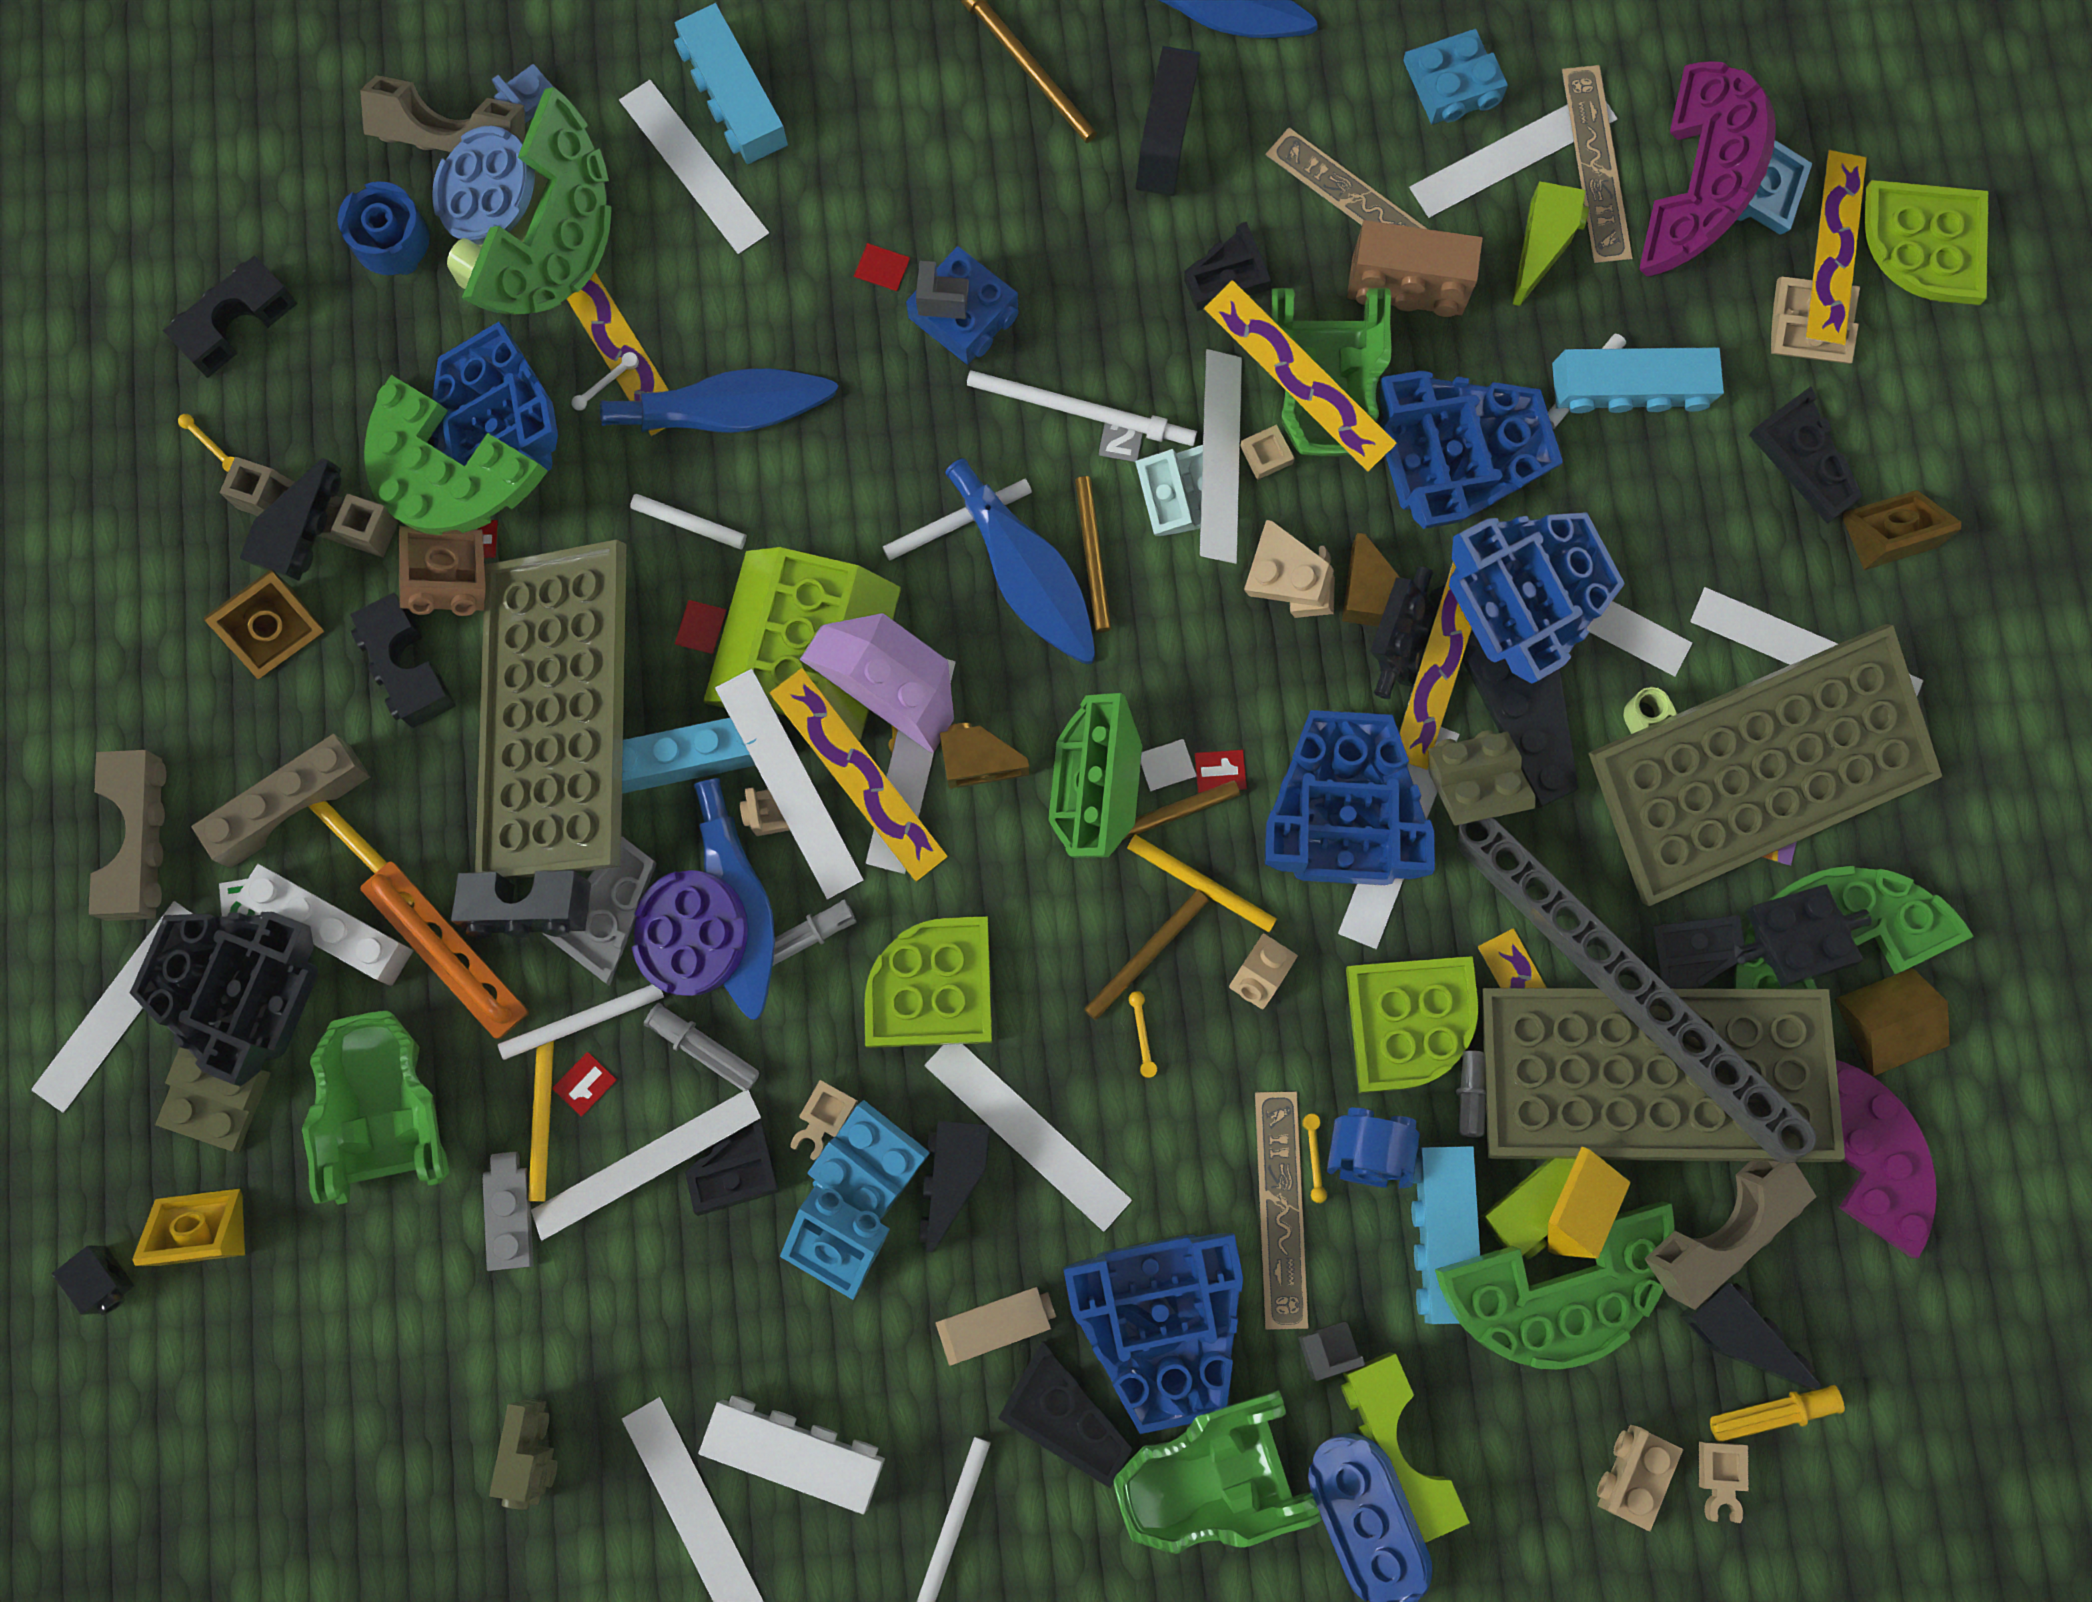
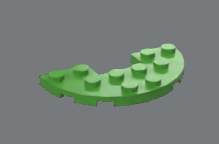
M555 87L544 89L517 157L548 179L524 242L500 226L490 227L462 296L464 300L488 311L518 315L542 312L561 305L562 301L571 294L579 292L590 280L599 265L607 244L611 221V206L606 205L604 182L609 181L600 148L594 149L585 130L588 126L586 121L573 104Z
M390 375L385 385L378 391L377 401L370 416L365 439L364 459L367 479L379 504L384 505L388 509L387 512L403 524L414 530L433 535H442L443 532L459 530L465 533L491 523L490 516L496 514L504 507L508 506L513 509L548 472V470L489 433L486 434L465 466L427 443L448 410L418 390Z
M1845 866L1818 871L1786 886L1768 900H1774L1827 884L1838 909L1843 915L1854 913L1861 909H1866L1869 912L1865 917L1871 916V925L1852 930V938L1856 946L1875 938L1894 974L1909 969L1974 937L1961 917L1940 896H1933L1925 889L1914 884V880L1884 869L1874 870ZM1751 922L1743 935L1744 945L1756 942L1755 930ZM1763 958L1749 961L1745 964L1738 962L1734 965L1733 989H1817L1812 979L1781 988L1773 969Z
M1661 1201L1617 1214L1599 1258H1595L1596 1266L1528 1286L1521 1249L1511 1246L1435 1269L1440 1289L1453 1315L1462 1327L1476 1341L1492 1352L1508 1360L1539 1369H1566L1588 1364L1608 1355L1631 1338L1628 1333L1643 1316L1649 1317L1656 1306L1664 1288L1645 1261V1258L1674 1232L1672 1203Z

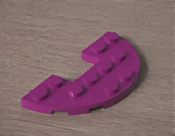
M1711 61L1684 66L1670 133L1677 140L1700 135L1688 193L1654 200L1639 270L1647 277L1672 270L1713 244L1742 214L1766 176L1776 136L1774 109L1766 91L1743 69L1738 70L1728 67L1726 63Z
M1836 1060L1845 1160L1843 1161L1860 1172V1175L1839 1208L1910 1258H1919L1932 1229L1937 1196L1935 1171L1926 1140L1911 1113L1886 1086L1866 1072Z

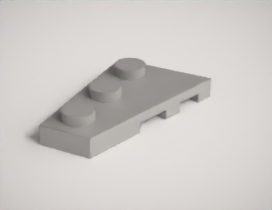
M621 837V867L594 870L587 878V881L591 883L586 930L570 931L569 936L553 937L542 934L610 986L636 919L634 915L635 910L647 891L657 863L624 837Z

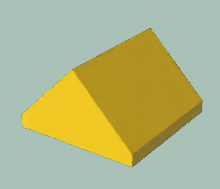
M1581 1147L1549 1219L1548 1252L1562 1256L1598 1259L1631 1182L1585 1147Z
M233 1189L155 1199L132 1259L134 1265L162 1266L244 1256L243 1195L241 1190Z

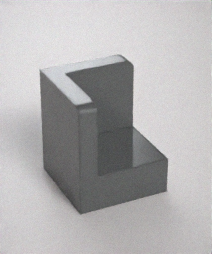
M920 261L916 290L918 315L966 319L969 292L968 279L937 276L936 262Z
M1346 1322L1297 1336L1310 1377L1315 1381L1365 1365L1363 1356L1358 1355L1349 1325Z

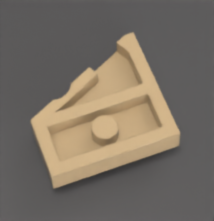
M1266 520L1244 590L1251 597L1323 607L1334 570L1328 562L1273 521Z

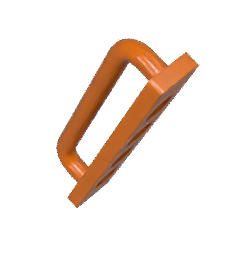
M386 863L361 885L360 889L494 1038H503L528 1015V1009L395 863ZM400 894H410L414 899V908ZM434 923L441 928V939L427 924ZM461 953L467 956L470 964L469 969L464 966L455 954ZM483 984H491L495 987L497 991L496 1000L483 987Z

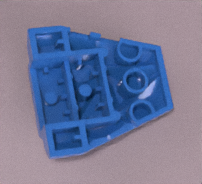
M498 321L438 357L432 400L442 405L448 412L430 437L434 440V448L465 466L486 434L489 433L534 460L546 470L552 469L551 452L555 451L558 439L553 402L505 325Z
M1425 371L1385 376L1380 381V406L1384 419L1379 426L1397 443L1385 455L1400 506L1404 510L1411 509L1413 519L1423 529L1460 523L1519 488L1554 470L1563 463L1540 389L1492 382L1489 387L1469 384V378L1456 377L1453 381L1432 378L1433 373Z
M1587 512L1547 515L1541 519L1529 520L1528 516L1516 517L1511 521L1499 522L1498 518H1490L1453 537L1452 560L1456 565V569L1450 577V589L1487 658L1493 662L1506 659L1512 673L1531 684L1566 665L1571 658L1569 654L1571 649L1588 635L1587 627L1593 619L1600 617L1625 584Z
M1310 710L1293 753L1291 764L1286 776H1284L1275 805L1266 823L1265 865L1279 871L1293 872L1296 878L1302 881L1384 886L1393 884L1395 878L1415 879L1434 873V829L1431 821L1425 818L1419 801L1421 793L1418 785H1414L1407 767L1409 760L1393 715Z
M1234 1233L1210 1234L1196 1237L1194 1234L1104 1251L1097 1254L1096 1258L1081 1260L1063 1267L1071 1312L1078 1325L1080 1324L1092 1345V1350L1098 1360L1101 1361L1112 1381L1114 1389L1140 1434L1191 1424L1197 1416L1227 1406L1233 1364L1231 1358L1234 1333L1237 1332L1238 1318L1236 1317L1239 1292H1242L1243 1274Z

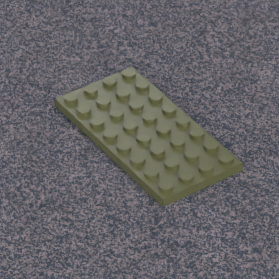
M616 539L485 565L486 589L483 614L475 873L497 872L507 880L535 877V871L575 870L576 872L621 867L626 544Z
M1888 624L1879 626L1589 752L1641 902L1647 906L1663 901L1943 777L1894 626Z
M1483 988L1482 1015L1487 1090L1488 1158L1576 1159L1581 1147H1585L1602 1160L1778 1162L1750 1137L1600 989ZM1626 989V990L1635 991V990H1638V989ZM1671 989L1814 1128L1816 1134L1814 1147L1796 1162H1842L1845 1160L1829 989ZM1658 1005L1650 1007V1012L1656 1020L1661 1022L1670 1021L1669 1012L1665 1008ZM1690 1036L1682 1037L1683 1046L1686 1050L1692 1053L1702 1052V1046L1696 1038ZM1722 1067L1715 1068V1076L1719 1082L1725 1085H1734V1077L1729 1070ZM1748 1099V1108L1751 1113L1757 1117H1766L1767 1110L1765 1105L1757 1099ZM1782 1131L1781 1139L1784 1145L1789 1149L1799 1150L1800 1142L1798 1137L1790 1131Z

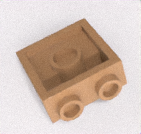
M399 526L400 608H409L411 612L418 615L429 614L433 609L452 610L453 613L459 616L471 615L476 610L484 611L486 588L482 530L475 529L465 533L459 530L443 532L442 535H433L407 526Z

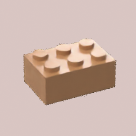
M1363 220L1352 258L1347 299L1356 300L1358 303L1365 305V300H1367L1366 293L1369 288H1390L1391 305L1399 310L1414 311L1420 309L1434 311L1435 314L1443 317L1463 315L1477 282L1483 237Z

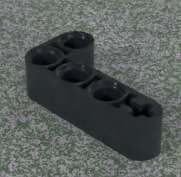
M1168 46L1162 47L1141 142L1136 190L1174 197L1181 150L1201 52Z

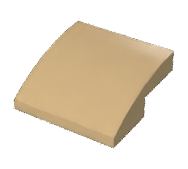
M1790 277L1778 278L1773 306L1771 354L1851 364L1859 325L1854 323L1860 287L1852 286L1845 345L1806 338L1813 280Z

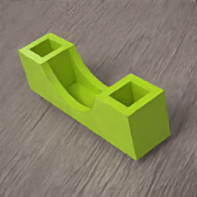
M1388 1352L1365 1362L1364 1366L1343 1372L1347 1382L1341 1385L1343 1395L1351 1410L1358 1408L1364 1425L1358 1427L1360 1434L1378 1444L1389 1457L1424 1542L1426 1543L1469 1524L1470 1522L1452 1481L1444 1476H1429L1416 1472L1409 1466L1400 1452L1397 1442V1423L1403 1408L1412 1399L1414 1394L1397 1355Z

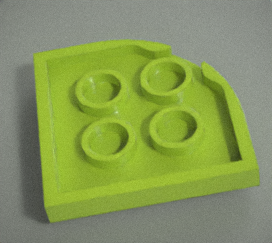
M1871 180L1866 187L1865 233L1870 252L1880 269L1898 286L1919 297L1941 302L1981 305L1987 299L1988 191Z
M988 916L941 918L925 921L903 931L888 945L876 959L867 980L864 1003L865 1046L867 1048L992 1043Z
M1473 956L1346 967L1359 1093L1404 1090L1422 1086L1445 1074L1460 1059L1463 1051L1468 1048L1472 1041L1478 1019V996Z

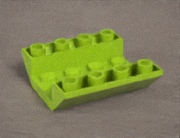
M782 547L746 551L703 702L725 708L715 687L752 669L774 712L786 716L769 692L803 668L857 740H861L869 708L805 664L800 658L822 625L881 613L893 620L901 587L859 565Z

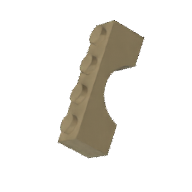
M376 75L360 90L364 134L379 137L384 142L394 143L400 141L414 144L422 150L439 149L452 152L462 141L461 136L482 126H497L514 134L523 142L525 140L524 105L486 98L472 113L471 118L453 120L445 118L430 109L419 96L413 82Z
M235 456L219 493L238 510L259 516L295 482L272 468ZM346 494L345 497L334 496L331 497L326 509V526L323 532L317 536L384 558L399 522L387 512L388 509L384 505L350 494Z
M333 733L191 827L211 859L231 869L265 847L269 834L286 818L312 804L340 798L370 778V775L351 746Z
M147 750L96 752L94 792L113 801L119 807L126 825L125 839L117 856L108 865L90 874L89 915L105 921L156 919V907H159L162 899L161 888L157 880L158 866H161L163 861V849L159 843V830L165 819V811L161 803V786H164L166 782V768L160 757Z
M1750 1161L1735 1175L1737 1200L1730 1218L1722 1228L1714 1234L1703 1238H1689L1674 1231L1645 1258V1261L1670 1297L1696 1310L1702 1303L1708 1301L1724 1282L1739 1272L1754 1254L1763 1246L1769 1244L1784 1226L1802 1213L1803 1209L1817 1196L1796 1163Z

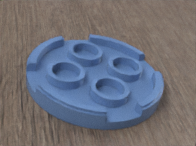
M482 126L461 136L462 141L453 149L447 160L441 159L433 182L432 200L435 215L440 217L444 227L452 236L460 240L467 238L477 245L484 243L490 227L500 226L507 232H510L525 214L534 190L535 170L517 158L523 141L509 131L497 126Z

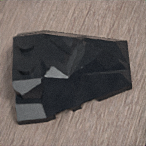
M261 912V915L252 916L242 913H228V916L214 917L209 914L164 915L129 993L158 1024L167 1026L175 1035L173 1041L180 1048L188 1049L198 1059L195 1064L202 1072L241 1087L260 1072L264 1061L278 1059L285 1054L319 975L318 967L308 961L314 948L311 927L275 912Z

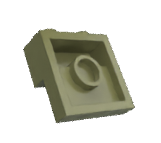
M1487 730L1479 733L1474 739L1456 742L1453 739H1444L1437 743L1435 747L1428 748L1429 775L1454 826L1535 808V794L1521 770L1522 757L1508 732L1496 734L1493 731Z
M179 1047L165 1081V1084L171 1087L155 1125L239 1153L271 1072L261 1069L256 1076L241 1087L232 1085L202 1072L195 1064L198 1059L188 1049Z
M525 1399L510 1403L507 1406L489 1497L501 1498V1506L527 1510L529 1504L538 1505L540 1495L546 1492V1487L551 1488L557 1472V1461L552 1460L554 1448L537 1446L538 1439H544L549 1424V1413L544 1412L546 1401Z

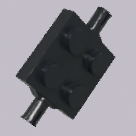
M1417 567L1413 581L1396 577L1370 650L1380 665L1381 674L1376 689L1373 692L1380 698H1391L1396 680L1400 685L1414 687L1437 614V610L1427 599L1426 592L1434 574L1427 567Z
M1827 884L1750 907L1746 913L1755 930L1756 942L1735 948V956H1741L1737 959L1740 964L1763 958L1773 969L1781 988L1856 966L1863 961L1852 938L1851 931L1870 926L1872 919L1871 916L1865 917L1869 914L1866 909L1843 915L1838 909Z

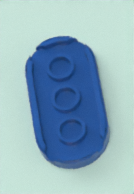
M1342 1433L1333 1436L1320 1445L1315 1452L1313 1463L1309 1468L1308 1478L1311 1492L1351 1588L1365 1602L1367 1600L1370 1602H1418L1426 1594L1430 1586L1432 1562L1389 1457L1378 1444L1365 1436L1355 1433Z

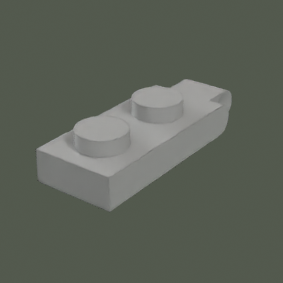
M518 1152L491 1154V1171L483 1173L487 1271L534 1267L531 1203L528 1201V1168H520Z

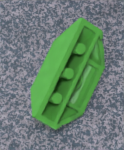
M1122 693L1086 695L1080 704L1081 708L1070 719L1056 742L1048 821L1066 847L1065 850L1068 855L1073 858L1109 857L1135 826L1142 743L1126 697Z

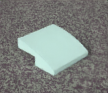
M1203 445L1179 453L1171 449L1135 461L1154 535L1164 536L1200 529Z

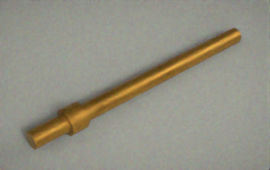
M961 0L962 4L971 14L978 15L1084 142L1092 141L1097 135L1096 130L988 5V0Z

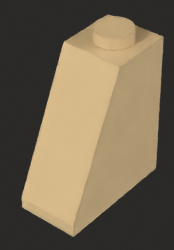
M1034 1287L935 1323L948 1364L951 1366L1050 1330L1051 1327L1048 1320L1055 1318L1056 1315L1048 1292L1040 1295L1038 1287Z

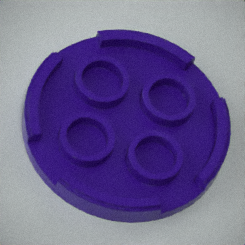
M694 870L670 873L656 881L645 892L635 910L634 915L637 918L634 929L635 946H632L633 955L642 974L660 990L685 996L705 994L725 983L739 966L745 952L748 937L746 912L735 890L720 877L711 873Z

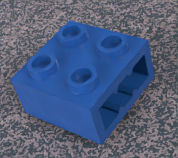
M957 246L937 267V276L968 279L969 292L966 319L918 315L916 291L906 301L908 318L968 365L975 356L980 358L989 350L993 343V337L1001 328L1006 330L1013 324L1019 313L1018 293Z

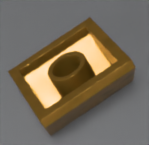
M1918 490L1843 512L1844 523L1864 570L1938 548L1961 530L1960 520Z
M273 570L266 572L204 617V621L257 679H260L324 632L321 625L293 588Z
M1913 968L1835 999L1871 1076L1878 1075L1950 1046L1948 1001Z

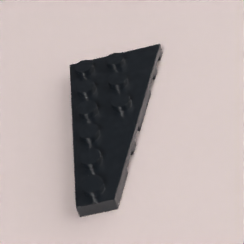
M1446 585L1432 590L1429 595L1437 611ZM1471 629L1462 661L1499 733L1508 732L1522 757L1521 770L1535 794L1536 805L1538 808H1541L1574 793L1579 787L1560 670L1558 669L1531 684L1512 673L1506 659L1497 662L1488 659Z

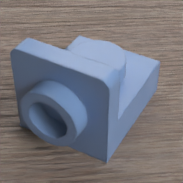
M534 64L508 83H505L499 75L492 79L498 91L494 96L496 100L524 105L525 123L534 117L544 89L553 87Z

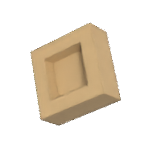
M1277 425L1241 440L1240 448L1257 480L1290 466L1294 462V456Z

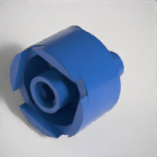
M371 182L365 184L366 188L356 194L351 192L340 206L338 226L345 242L359 262L368 270L382 275H407L414 272L428 249L430 237L428 225L413 200L401 187L389 182Z
M1355 1107L1349 1108L1348 1115H1343L1334 1120L1327 1172L1332 1175L1339 1169L1341 1170L1340 1179L1367 1186L1387 1188L1388 1180H1399V1188L1412 1187L1420 1136L1419 1131L1415 1129L1416 1120L1403 1116H1392L1390 1120L1374 1118V1112L1371 1110Z

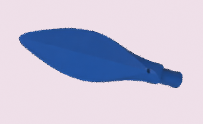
M1158 0L1181 11L1194 21L1208 28L1249 38L1294 37L1312 34L1317 30L1316 19L1292 0Z
M735 370L724 372L672 391L641 393L640 401L600 400L601 426L640 425L641 432L670 427L724 433L744 432L778 424L817 407L836 395L838 385L826 378L787 370Z
M965 458L952 463L945 471L946 476L950 478L965 499L966 509L981 532L989 552L996 581L1006 602L1019 618L1041 638L1083 664H1092L1095 658V649L1085 601L1081 589L1065 559L1050 543L1020 521L1001 502L988 484L983 485Z
M713 778L694 784L704 823L700 824L704 846V872L720 877L735 890L744 906L748 924L747 944L742 960L735 972L723 985L741 1011L748 1018L757 1020L761 1017L765 1008L773 967L775 948L773 912L762 883L744 853L737 834L734 817L728 816L720 786V778Z

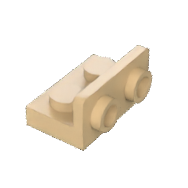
M1630 1425L1628 1431L1623 1430L1615 1443L1613 1453L1617 1458L1611 1473L1605 1472L1599 1482L1597 1496L1600 1497L1597 1506L1647 1531H1651L1683 1449L1649 1433V1431L1641 1427Z

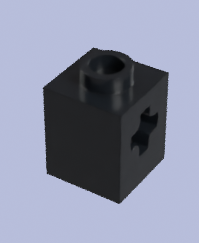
M87 1245L52 1273L81 1315H106L112 1312L125 1301L123 1295L135 1286L106 1246Z

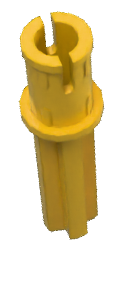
M1830 1385L1827 1388L1802 1394L1791 1391L1789 1397L1714 1415L1710 1418V1428L1715 1439L1719 1442H1724L1796 1423L1802 1427L1807 1426L1808 1420L1835 1413H1843L1845 1407L1836 1385Z

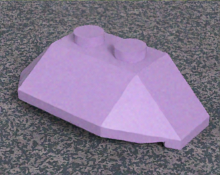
M883 613L822 625L800 658L805 664L930 753L936 750L941 741L940 732H946L954 720L948 660Z

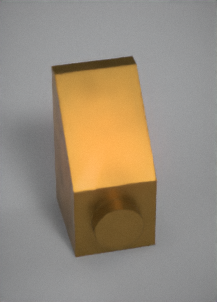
M1357 533L1352 544L1342 621L1379 627L1395 579L1400 577L1366 534Z
M958 723L947 728L948 731L940 732L949 789L1029 776L1028 758L981 726L972 727L971 723Z

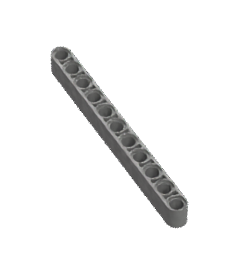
M1493 817L1460 824L1456 844L1461 854L1773 1159L1785 1164L1795 1163L1812 1150L1815 1145L1816 1134L1811 1124ZM1470 829H1478L1485 833L1487 839L1479 842L1473 841L1467 836L1466 832ZM1503 857L1509 858L1514 861L1517 868L1510 871L1503 870L1496 864V860ZM1532 886L1539 887L1544 890L1547 898L1543 900L1532 899L1526 893V889ZM1564 915L1574 919L1577 928L1573 930L1563 929L1557 923L1556 918ZM1592 945L1602 947L1606 951L1608 958L1605 960L1592 958L1587 951V947ZM1623 975L1633 977L1637 981L1639 989L1635 991L1624 989L1620 985L1618 977ZM1658 1005L1665 1008L1669 1012L1670 1021L1661 1022L1656 1020L1650 1012V1007ZM1690 1036L1696 1038L1702 1046V1052L1692 1053L1686 1050L1683 1046L1682 1037ZM1722 1067L1729 1070L1734 1077V1085H1725L1719 1082L1715 1076V1068ZM1748 1099L1761 1101L1767 1110L1766 1117H1757L1752 1114L1748 1108ZM1782 1131H1790L1798 1137L1800 1142L1799 1150L1789 1149L1784 1145L1781 1139Z

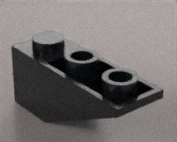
M322 458L253 521L240 559L254 566L273 570L277 574L300 581L302 574L306 573L312 564V547L316 536L320 535L326 526V509L329 501L339 491L341 468L327 459Z
M938 1121L937 1131H929L927 1150L930 1154L928 1156H935L933 1174H925L923 1199L931 1200L929 1217H921L919 1242L927 1243L926 1252H935L987 1170L990 1137L989 1125Z
M1724 1282L1708 1301L1702 1303L1696 1310L1688 1307L1680 1315L1709 1350L1803 1388L1817 1390L1821 1386L1812 1376L1815 1369L1811 1363L1799 1352L1794 1351L1792 1353L1781 1341L1784 1338L1783 1332L1769 1318L1764 1317L1762 1319L1751 1307L1754 1304V1300L1739 1284L1734 1283L1732 1285L1730 1282Z

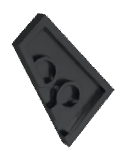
M1810 386L1755 427L1749 436L1828 524L1862 497V494L1844 455L1837 452L1829 433L1832 429L1827 418H1821L1814 403L1817 397L1812 386Z
M1042 1341L997 1419L1111 1489L1116 1475L1124 1466L1132 1448Z

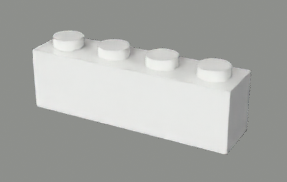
M257 864L235 899L259 914L261 912H275L309 925L314 945L372 978L390 986L394 984L414 951Z
M731 1395L730 1401L721 1400L716 1403L698 1453L699 1455L861 1514H865L868 1510L885 1458L876 1455L878 1451L876 1446L859 1440H854L852 1446L836 1441L837 1433L818 1425H813L811 1431L795 1426V1417L776 1410H772L770 1416L754 1411L756 1405L754 1402L738 1396Z

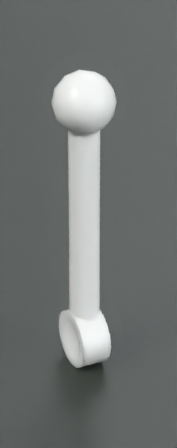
M632 352L625 353L620 365L583 395H576L572 398V407L580 411L585 409L587 401L626 369H635L639 364L636 354Z

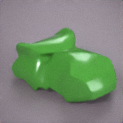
M1390 288L1368 289L1366 293L1367 300H1365L1364 321H1293L1294 289H1272L1271 319L1376 422L1379 417L1376 403L1377 383L1391 360ZM1285 390L1281 417L1282 426L1295 449L1301 455L1349 456L1350 454Z
M389 1011L370 1012L330 1022L325 1035L321 1038L315 1052L311 1056L310 1065L316 1080L315 1105L310 1106L302 1127V1133L308 1158L309 1188L314 1203L335 1200L337 1205L349 1203L350 1183L416 1170L419 1180L421 1182L427 1181L428 1185L432 1186L440 1184L449 1174L446 1152L440 1143L433 1095L420 1083L415 1073L420 1047L396 1016Z
M1279 1390L1199 1415L1193 1420L1186 1432L1177 1439L1170 1442L1144 1445L1114 1479L1118 1503L1132 1541L1175 1554L1194 1544L1206 1541H1222L1223 1544L1241 1548L1258 1544L1281 1534L1310 1527L1321 1521L1312 1492L1296 1496L1291 1495L1268 1421L1281 1418L1286 1414Z

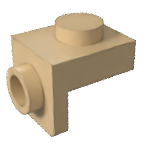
M754 788L745 789L747 801L740 802L744 826L751 825V829L756 836L790 830L769 790L756 792Z
M1263 933L1229 987L1246 1001L1264 1009L1298 955Z

